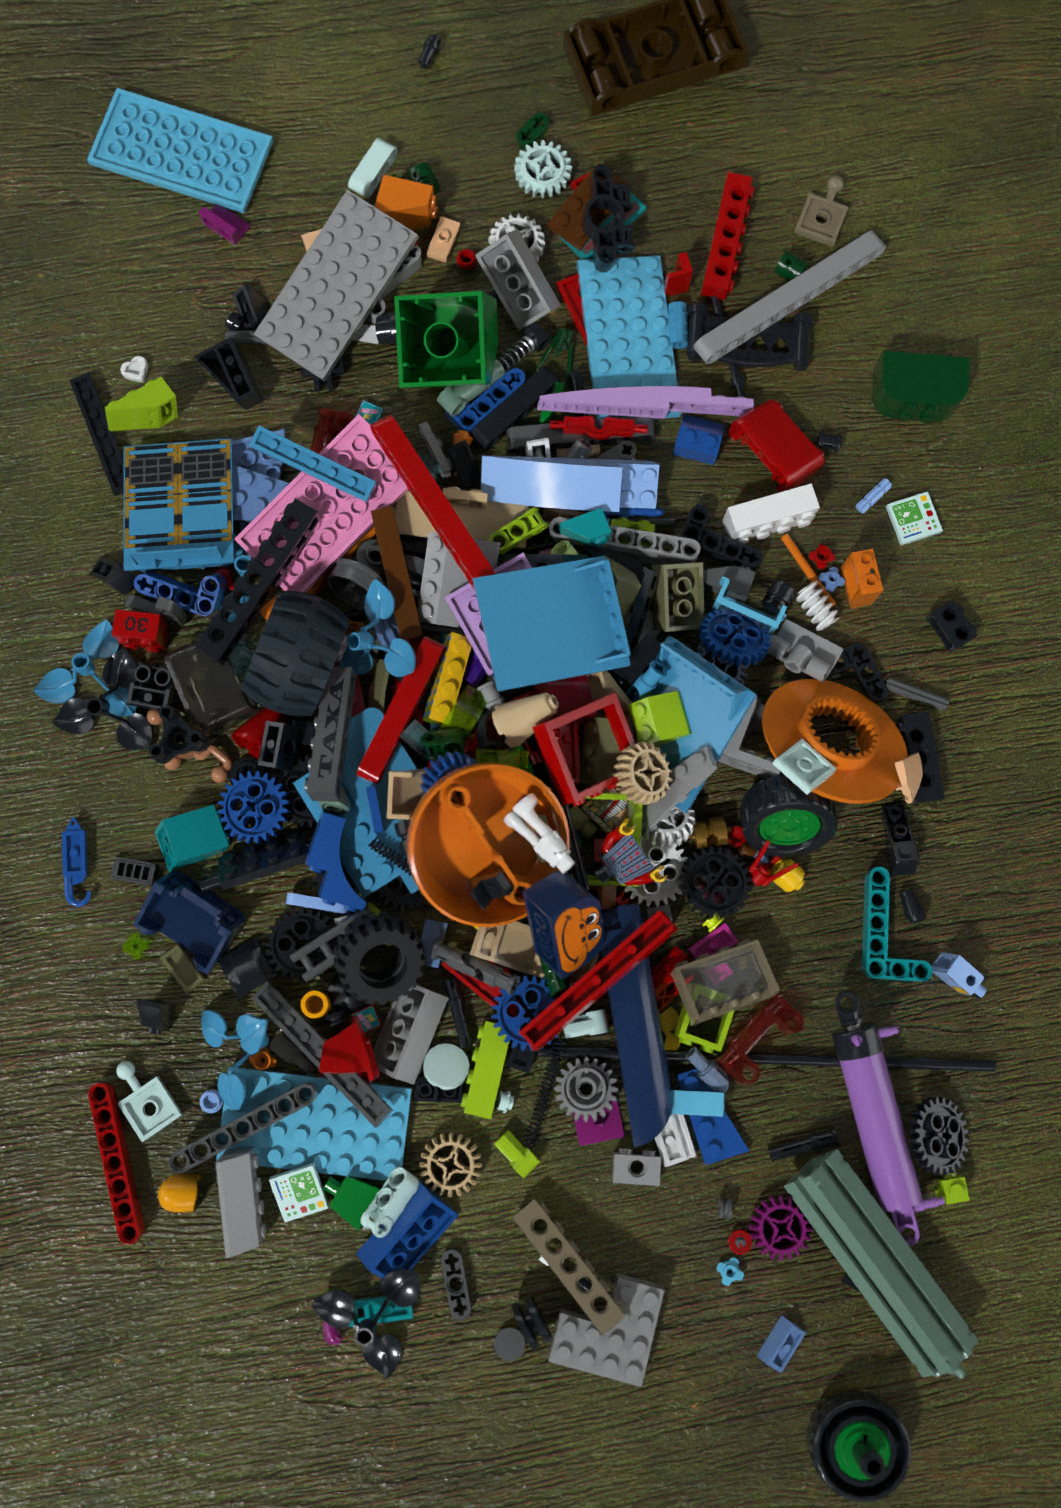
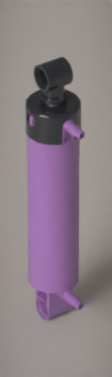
M845 989L840 991L835 998V1007L842 1028L834 1030L831 1036L837 1058L840 1061L877 1203L883 1211H891L895 1228L906 1243L912 1246L919 1240V1228L914 1212L945 1204L944 1198H922L880 1040L881 1038L899 1033L898 1027L889 1026L878 1029L875 1022H864L856 993ZM843 997H850L854 1003L851 1007L845 1008L841 1005L840 1000ZM909 1227L915 1232L911 1236H905L902 1230Z

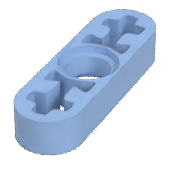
M287 893L285 904L350 915V911L344 909L342 904L336 903L335 906L323 903L322 898Z

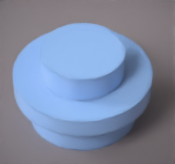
M208 1090L200 1098V1106L207 1113H215L223 1106L224 1101L217 1090Z

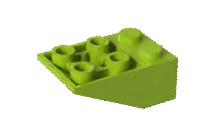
M162 377L148 381L145 386L137 390H131L123 398L113 400L105 407L108 429L110 431L161 428L178 418L176 395Z

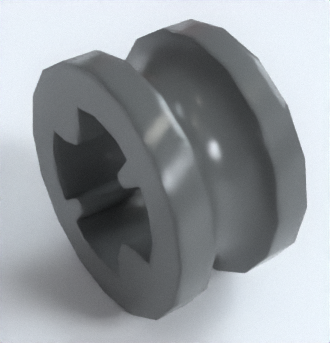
M719 1197V1219L727 1217V1219L731 1220V1198L723 1200L722 1197Z

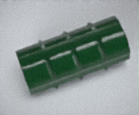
M539 957L541 969L545 975L544 979H546L548 985L547 988L550 991L551 998L556 1000L570 988L569 980L567 977L562 980Z

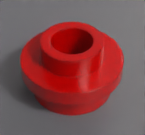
M470 249L461 250L456 257L458 267L466 271L473 269L477 264L476 254ZM469 259L470 262L465 263L463 260Z

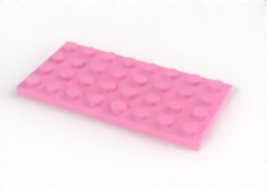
M360 414L319 455L376 481L378 484L368 503L300 472L235 538L238 544L252 558H255L259 553L261 543L269 538L273 525L281 520L285 507L292 503L295 498L318 511L321 520L278 583L284 591L306 593L374 525L371 511L393 506L409 490L375 439L370 424ZM293 522L289 529L297 528L299 522ZM281 540L277 544V547H284L287 541ZM268 559L265 562V566H271L275 559Z

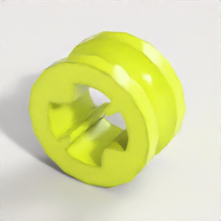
M714 914L711 920L707 918L702 925L703 927L707 926L710 933L724 918L722 917L721 920H717Z

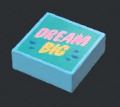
M363 401L357 415L360 414L369 424L380 420L383 408Z

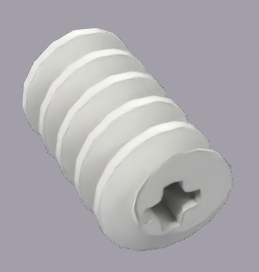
M815 581L799 591L797 594L800 595L796 600L797 602L805 601L801 608L803 610L810 608L806 615L808 617L814 616L811 622L812 624L819 623L816 630L821 631L832 625L840 617H834L838 612L837 610H829L833 603H824L828 596L820 597L823 589L816 590L815 587L818 581Z

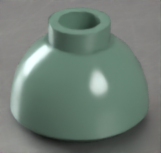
M341 787L339 802L319 801L318 803L323 810L339 815L350 812V800L345 793L346 789L344 787Z

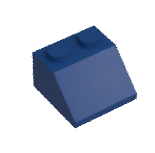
M684 414L673 455L714 465L725 425Z

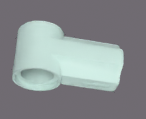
M605 1009L586 1012L585 1015L578 1016L564 1028L565 1038L610 1032Z

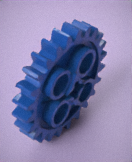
M724 608L720 612L715 609L713 614L708 613L707 617H704L699 629V638L703 639L701 645L707 646L705 651H712L713 658L719 656L720 662L728 660V665L735 662L737 667H740L741 663L748 667L750 662L753 665H756L757 661L761 662L763 657H766L771 644L769 642L771 636L767 635L768 629L762 628L764 623H757L755 619H751L739 612L736 613L733 609H730L729 612Z
M248 771L246 777L240 773V780L232 778L233 786L225 785L228 792L221 793L225 799L218 802V804L223 805V809L219 810L218 813L224 814L220 822L228 823L224 830H232L230 836L236 837L238 835V841L243 842L245 838L246 843L252 844L253 839L258 844H261L262 838L265 841H270L269 834L276 837V829H284L280 823L282 821H289L284 817V814L291 813L290 810L285 809L286 805L291 804V801L284 799L289 793L286 791L281 792L285 786L281 783L277 785L279 779L275 777L271 779V774L265 773L263 776L261 771H257L254 775L252 771ZM259 786L260 794L254 797L253 791L255 787ZM242 800L243 806L237 811L236 803ZM254 803L257 804V805L255 806L256 811H252V810L254 809V806H253ZM272 803L273 811L267 815L266 807ZM254 817L256 824L250 829L248 823Z
M525 975L513 995L500 988L499 992L502 996L494 997L499 1003L498 1005L491 1006L492 1009L497 1010V1014L491 1015V1018L498 1020L493 1027L501 1028L497 1034L498 1036L506 1035L504 1043L512 1040V1048H515L519 1043L521 1051L525 1050L526 1045L529 1046L530 1051H533L531 1045L519 1033L521 1025L523 1023L529 1024L532 1020L529 1017L524 1018L525 1010L516 1000V996L521 998L527 1009H533L531 1015L535 1019L541 1010L546 1009L555 1001V999L551 998L550 991L547 988L548 985L544 986V978L539 983H536V976H532L531 981L528 982V978ZM529 990L534 991L537 995L536 1001L532 1004L528 1003L525 999V995ZM510 1004H515L518 1008V1013L514 1017H510L506 1012Z

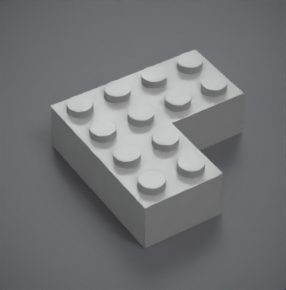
M617 1273L611 1298L614 1300L617 1297L625 1307L623 1311L625 1318L604 1336L587 1315L560 1308L553 1341L551 1342L548 1354L549 1362L642 1387L664 1294L663 1286Z

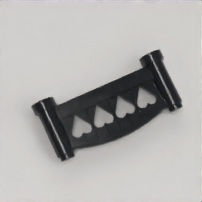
M703 303L690 304L687 310V317L689 318L687 356L692 362L701 360L699 354L693 349L696 341L731 319L708 316L709 307ZM802 312L793 316L792 323L776 322L744 342L747 346L745 350L733 349L716 361L743 367H774L793 364L796 371H805L809 365L811 328L814 326V316L810 313ZM758 336H761L768 351H753L750 346ZM779 338H782L789 349V353L784 354L781 351L774 353L772 347Z

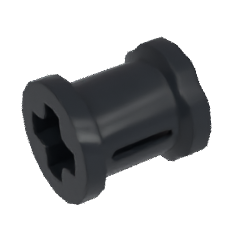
M820 430L816 448L830 449L838 453L842 434H826Z

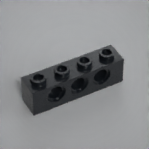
M930 713L902 715L898 722H896V726L904 739L908 756L919 753L922 756L923 777L927 780L926 786L920 784L912 805L940 802L945 797ZM911 732L919 736V742H914L911 739Z

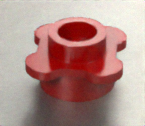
M820 544L815 551L809 553V559L817 564L818 569H824L827 563L834 561L835 555L825 544Z

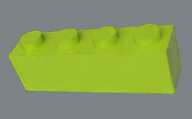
M485 1021V1025L480 1024L477 1038L481 1039L480 1047L474 1048L472 1061L476 1062L474 1071L469 1070L466 1084H470L469 1093H464L461 1107H465L464 1113L487 1119L492 1117L509 1042H503L506 1037L505 1034L497 1035L501 1028L493 1027L495 1023Z

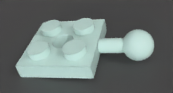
M123 1061L117 1066L116 1073L118 1077L127 1080L134 1091L117 1104L141 1142H145L183 1115L159 1076L141 1086L134 1075L135 1066L133 1063ZM149 1102L156 1106V1112L153 1116H149L145 1112V1106Z

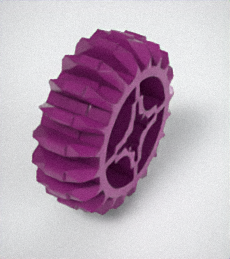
M778 1195L777 1202L773 1196H769L770 1204L762 1200L761 1204L764 1208L761 1210L755 1206L754 1210L759 1214L758 1216H750L753 1221H756V1224H749L751 1230H756V1232L750 1234V1237L758 1239L754 1245L756 1248L763 1246L760 1251L763 1255L769 1251L770 1259H774L777 1254L778 1260L783 1261L784 1254H786L787 1258L792 1260L791 1252L794 1251L796 1255L800 1256L801 1252L798 1248L801 1246L803 1249H807V1245L803 1241L804 1239L811 1241L812 1237L807 1235L806 1232L813 1231V1227L805 1225L809 1221L806 1217H803V1212L795 1202L792 1205V1197L788 1196L784 1203L782 1195ZM788 1209V1212L786 1214L783 1213L781 1217L774 1218L770 1215L774 1210ZM794 1215L798 1220L797 1235L791 1230ZM765 1220L771 1226L767 1241L763 1235V1223ZM772 1221H775L777 1224L780 1223L781 1225L782 1222H784L783 1226L785 1230L789 1232V1234H786L784 1231L781 1232L780 1230L778 1233V1228L774 1223H772ZM782 1238H788L792 1241L785 1246H773L775 1242L778 1243Z

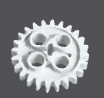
M641 836L640 848L655 868L664 860L670 859V862L664 866V869H673L675 877L672 880L665 879L663 882L654 881L657 885V890L653 893L646 890L645 884L627 886L623 892H632L630 900L637 896V904L645 900L646 907H649L651 902H654L655 907H659L660 901L664 905H668L667 898L674 902L676 900L674 893L678 895L683 894L678 886L684 883V881L678 879L681 874H685L680 870L681 867L687 866L684 865V862L688 857L681 858L680 856L684 850L680 849L677 851L675 843L671 849L668 844H664L662 848L659 843L652 846L651 840L644 841V838ZM652 850H659L661 852L662 859L660 861H654L651 858L650 852ZM664 869L662 871H658L661 876H664Z

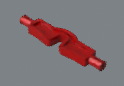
M566 416L564 421L550 420V429H561L564 434L585 435L593 440H605L612 436L633 437L634 433L647 434L648 424H634L633 419L606 417L601 429L595 427V419L592 416Z

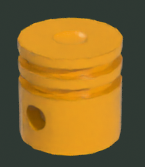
M310 991L303 996L301 1009L309 1018H321L329 1013L332 1003L329 996L323 991Z

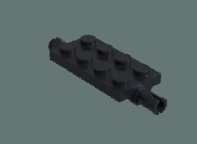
M304 829L291 831L278 838H271L270 841L247 846L233 853H226L218 857V874L199 879L200 888L203 893L221 886L225 890L305 863L311 842L307 841Z

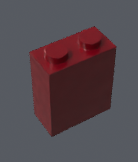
M587 675L537 684L539 694L549 693L554 695L558 701V711L552 718L593 701ZM596 711L570 723L586 722L596 715Z

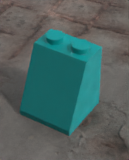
M214 805L167 818L160 822L154 832L169 872L177 871L220 854L229 847V835L226 831H223L222 822H220L221 814L218 813Z

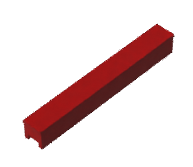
M659 910L525 1026L519 1032L520 1035L527 1040L533 1051H539L678 930L677 926L664 911Z

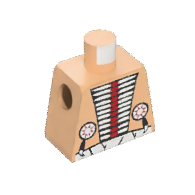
M608 788L603 790V792H616L614 789L608 790ZM592 799L581 808V811L598 824L605 834H608L616 827L621 826L623 820L628 816L627 800Z

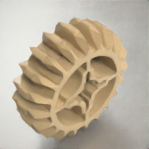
M645 742L634 743L621 751L622 755L616 758L619 763L613 767L618 770V773L614 775L619 780L616 785L622 787L620 793L626 794V800H633V803L647 805L659 801V798L666 796L665 791L670 789L667 783L672 781L669 777L672 770L668 769L670 761H665L666 753H660V747H654L653 743Z
M450 1132L449 1140H446L444 1133L440 1134L441 1142H438L434 1137L432 1143L435 1146L432 1147L429 1144L425 1146L426 1150L430 1152L429 1154L421 1153V1157L427 1159V1162L422 1161L419 1163V1166L426 1167L427 1170H423L420 1174L421 1176L429 1175V1178L424 1183L425 1185L431 1181L434 1183L431 1187L432 1192L436 1190L437 1186L441 1188L439 1191L440 1196L444 1194L445 1189L448 1190V1197H452L453 1190L455 1189L457 1195L461 1196V1187L466 1192L470 1191L467 1183L476 1185L477 1181L472 1176L480 1177L481 1172L475 1170V1168L482 1167L481 1162H475V1159L481 1157V1153L473 1155L472 1152L477 1149V1145L475 1144L469 1148L467 1145L471 1141L470 1138H467L465 1143L461 1142L463 1134H459L457 1140H454V1133ZM453 1145L449 1156L434 1155L438 1149ZM460 1148L468 1155L470 1167L465 1166V1164L459 1161L458 1153ZM453 1153H455L454 1164L457 1165V1168L454 1169L453 1167L447 1176L448 1165L445 1164V1161L449 1162L452 1159ZM432 1162L442 1167L444 1171L442 1181L434 1174ZM454 1173L468 1174L458 1183H449L450 1177Z

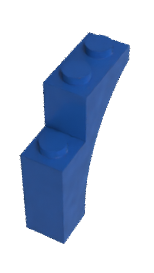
M322 809L305 859V863L309 866L310 870L322 873L325 870L318 895L322 898V902L328 905L335 906L336 903L344 905V909L352 912H357V909L364 911L366 901L348 883L340 862V839L346 818Z

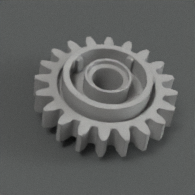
M585 1057L583 1064L576 1058V1066L568 1062L569 1071L561 1069L560 1072L564 1077H556V1082L561 1084V1086L554 1087L555 1092L561 1093L555 1097L556 1101H563L560 1105V1110L568 1108L567 1117L575 1113V1121H578L580 1116H583L585 1123H587L589 1116L596 1122V1114L598 1113L604 1118L605 1111L603 1109L612 1111V1106L609 1102L617 1101V1098L611 1095L618 1092V1088L612 1087V1085L617 1083V1079H609L613 1071L604 1072L606 1064L603 1063L598 1067L596 1058L592 1064H589L588 1057ZM582 1085H590L593 1089L592 1093L589 1095L581 1094L580 1087Z

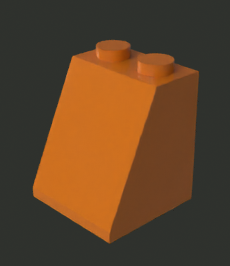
M383 175L375 208L410 230L431 226L432 219H436L438 206H435L437 196L434 195L433 186Z

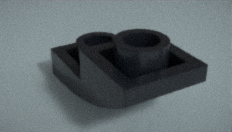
M426 1077L416 1078L415 1101L462 1103L465 1093V1080L454 1089L444 1090L441 1087L431 1085Z

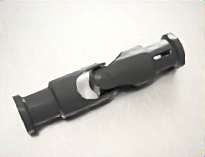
M438 940L431 951L432 959L446 962L449 967L492 987L498 986L506 990L510 995L515 993L520 983V976L506 973L503 971V968L472 956L470 953L457 947H449L443 941Z

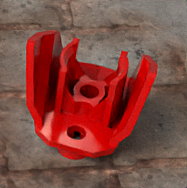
M358 1016L352 1017L349 1027L324 1042L319 1066V1077H326L323 1073H358L362 1078H366L368 1084L373 1083L374 1079L380 1078L370 1039L365 1038L366 1034Z

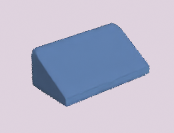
M781 1316L757 1356L765 1364L782 1373L805 1336L806 1331L786 1317Z

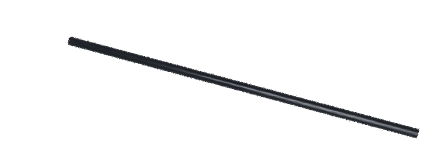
M543 1046V1049L538 1051V1057L558 1056L550 1051H561L551 1046ZM564 1046V1053L561 1054L562 1058L618 1059L617 1048ZM665 1050L666 1060L690 1062L686 1059V1054L689 1050ZM700 1051L707 1060H715L717 1063L841 1067L837 1055L713 1051V1054ZM885 1057L887 1068L987 1072H995L996 1070L995 1060Z

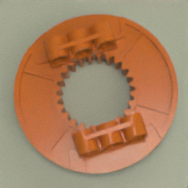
M802 679L779 687L767 700L762 714V727L774 759L803 739L837 768L833 775L812 792L839 802L863 804L875 802L889 796L900 785L901 782L895 762L908 756L904 739L891 718L866 696L835 682L825 680L822 683L816 679ZM823 713L825 716H828L830 713L833 718L840 716L841 721L847 720L849 721V726H855V731L858 732L856 746L860 748L859 753L855 757L851 753L845 756L842 751L836 753L835 748L828 749L827 743H820L821 738L814 736L816 731L810 729L813 725L810 720L814 718L815 714L821 716Z

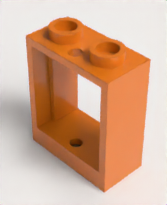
M873 549L852 552L840 568L842 577L845 579L844 585L850 609L872 605L884 591ZM870 569H874L875 573H871Z

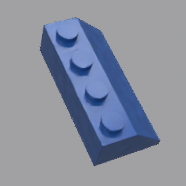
M419 1181L417 1191L413 1194L389 1233L382 1238L372 1234L356 1254L370 1272L382 1279L390 1271L396 1269L412 1270L458 1217V1213L435 1192H432L429 1187Z

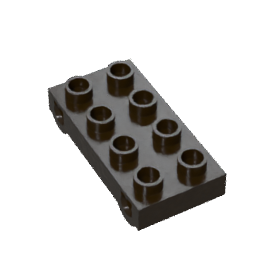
M659 0L600 20L592 18L583 19L574 24L570 29L565 30L563 37V48L591 117L745 68L749 54L727 0Z

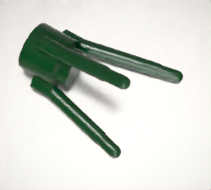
M566 328L558 329L556 336H553L549 347L536 367L537 370L542 367L554 346L556 347L554 357L558 356L560 350L566 351L568 348L567 384L570 383L568 374L572 371L573 349L575 346V342L572 341L574 333Z

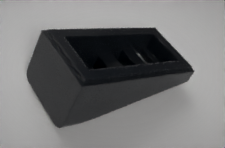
M115 857L110 879L153 886L157 880L160 865ZM120 862L124 863L122 876L118 875ZM129 864H132L130 877H126ZM137 866H141L138 879H136ZM145 867H148L147 878L143 880Z

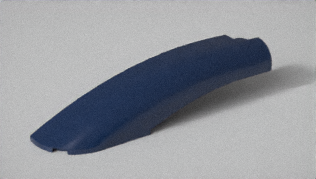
M639 905L618 906V908L601 910V917L604 921V943L601 948L602 959L643 925ZM649 955L608 990L634 1147L644 1145L657 1137L666 1126L672 1110V1092Z

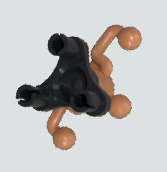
M165 705L166 708L161 706L159 711L152 709L148 711L147 720L150 724L159 725L163 722V735L159 744L155 743L149 748V754L152 755L156 762L164 764L168 770H176L181 765V758L204 760L212 753L223 763L222 766L213 768L211 772L213 781L223 783L227 780L228 772L232 767V760L217 746L210 745V740L207 736L210 735L212 727L209 722L199 721L195 724L193 730L186 724L180 711L172 705Z

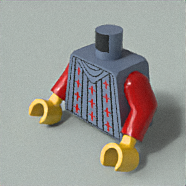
M625 818L621 826L616 827L606 835L601 847L602 853L600 854L601 859L606 865L597 870L595 874L602 884L613 876L618 883L625 884L626 886L644 885L654 881L663 882L668 875L661 876L658 871H662L665 867L660 865L654 871L652 870L654 869L653 865L631 835L636 825L628 828L626 824L630 819Z

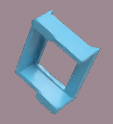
M721 577L719 584L722 588L710 613L713 614L715 609L719 612L722 608L727 612L733 609L736 613L739 612L751 619H755L757 623H764L762 628L768 629L767 635L772 636L774 631L778 629L780 622L785 619L787 606L783 605L775 617L725 596L724 593L730 580L726 577Z

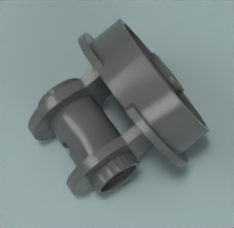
M367 540L363 542L352 560L340 558L327 579L328 587L336 597L355 609L365 611V598L372 581L378 579L388 588V585L383 580L385 571L378 541Z

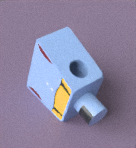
M941 952L931 966L933 974L959 993L973 995L980 999L987 991L981 984L984 976L960 955Z

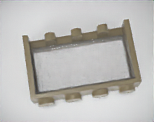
M750 939L739 942L737 947L730 949L729 946L717 950V954L709 956L706 953L698 956L694 962L688 963V960L675 965L670 975L674 979L689 1016L691 1026L772 998L780 991L759 940L751 942Z

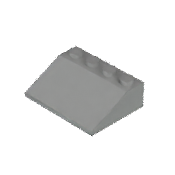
M429 532L418 604L419 620L426 623L461 628L445 597L469 584L439 535ZM474 539L493 569L497 568L500 543Z

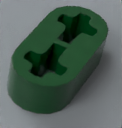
M543 113L534 114L518 130L517 145L519 148L526 150V145L532 148L533 142L536 141L537 143L547 133L549 128L548 117ZM536 122H537L538 124H540V123L542 122V123H543V126L538 125V126L536 127ZM529 136V140H522V137L527 138Z

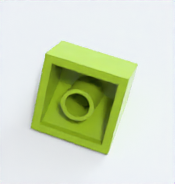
M680 691L646 697L628 705L638 742L653 743L654 747H659L692 734Z

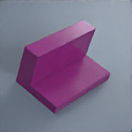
M216 204L210 211L203 206L198 212L204 225L235 246L251 227L247 222L226 208Z

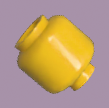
M780 859L772 867L771 874L773 875L795 862L791 859ZM798 866L773 880V882L785 892L799 890L805 883L803 879L805 875L804 869Z

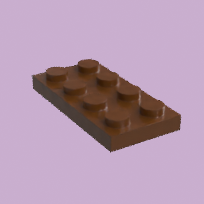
M594 168L547 223L548 229L579 251L590 240L582 229L581 220L585 207L590 200V179ZM612 172L613 184L629 185ZM599 208L589 212L592 215L591 221L599 228L612 214L607 209L601 210Z

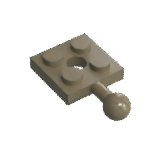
M834 175L828 179L826 198L809 193L794 233L831 247L834 246L849 208L833 202L836 193L840 192L844 186V181L840 176ZM822 216L827 222L824 224L818 223L816 217Z

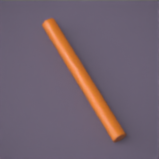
M787 533L782 536L781 540L810 582L818 581L815 589H823L820 596H828L825 604L833 603L832 607H834L836 602L829 592L826 591L824 585Z

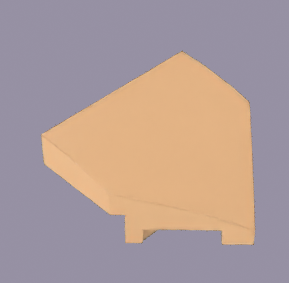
M919 753L911 754L895 762L901 782L896 791L901 790L903 792L905 801L908 804L913 802L923 776Z

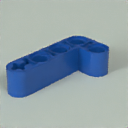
M517 368L509 370L469 406L467 404L458 415L452 417L445 410L446 417L458 430L469 432L471 436L473 429L525 383L524 372ZM497 393L505 394L502 398H497L495 395ZM484 406L489 408L486 412H482L479 409ZM466 420L474 422L470 426L463 424Z
M150 571L138 575L134 580V586L138 592L155 599L164 597L176 602L182 609L201 616H208L219 611L226 591L227 581L222 574L215 573L204 577L200 587L196 588ZM212 579L216 581L217 589L211 586ZM165 585L170 588V595L165 592ZM186 592H187V593L190 595V597H191V601H190V602H188V601L185 599V593H186ZM206 600L211 603V610L206 608Z

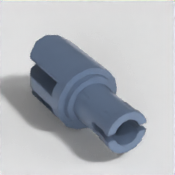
M697 1047L691 1048L686 1054V1059L698 1069V1077L714 1092H726L729 1086L728 1074L715 1060H707Z

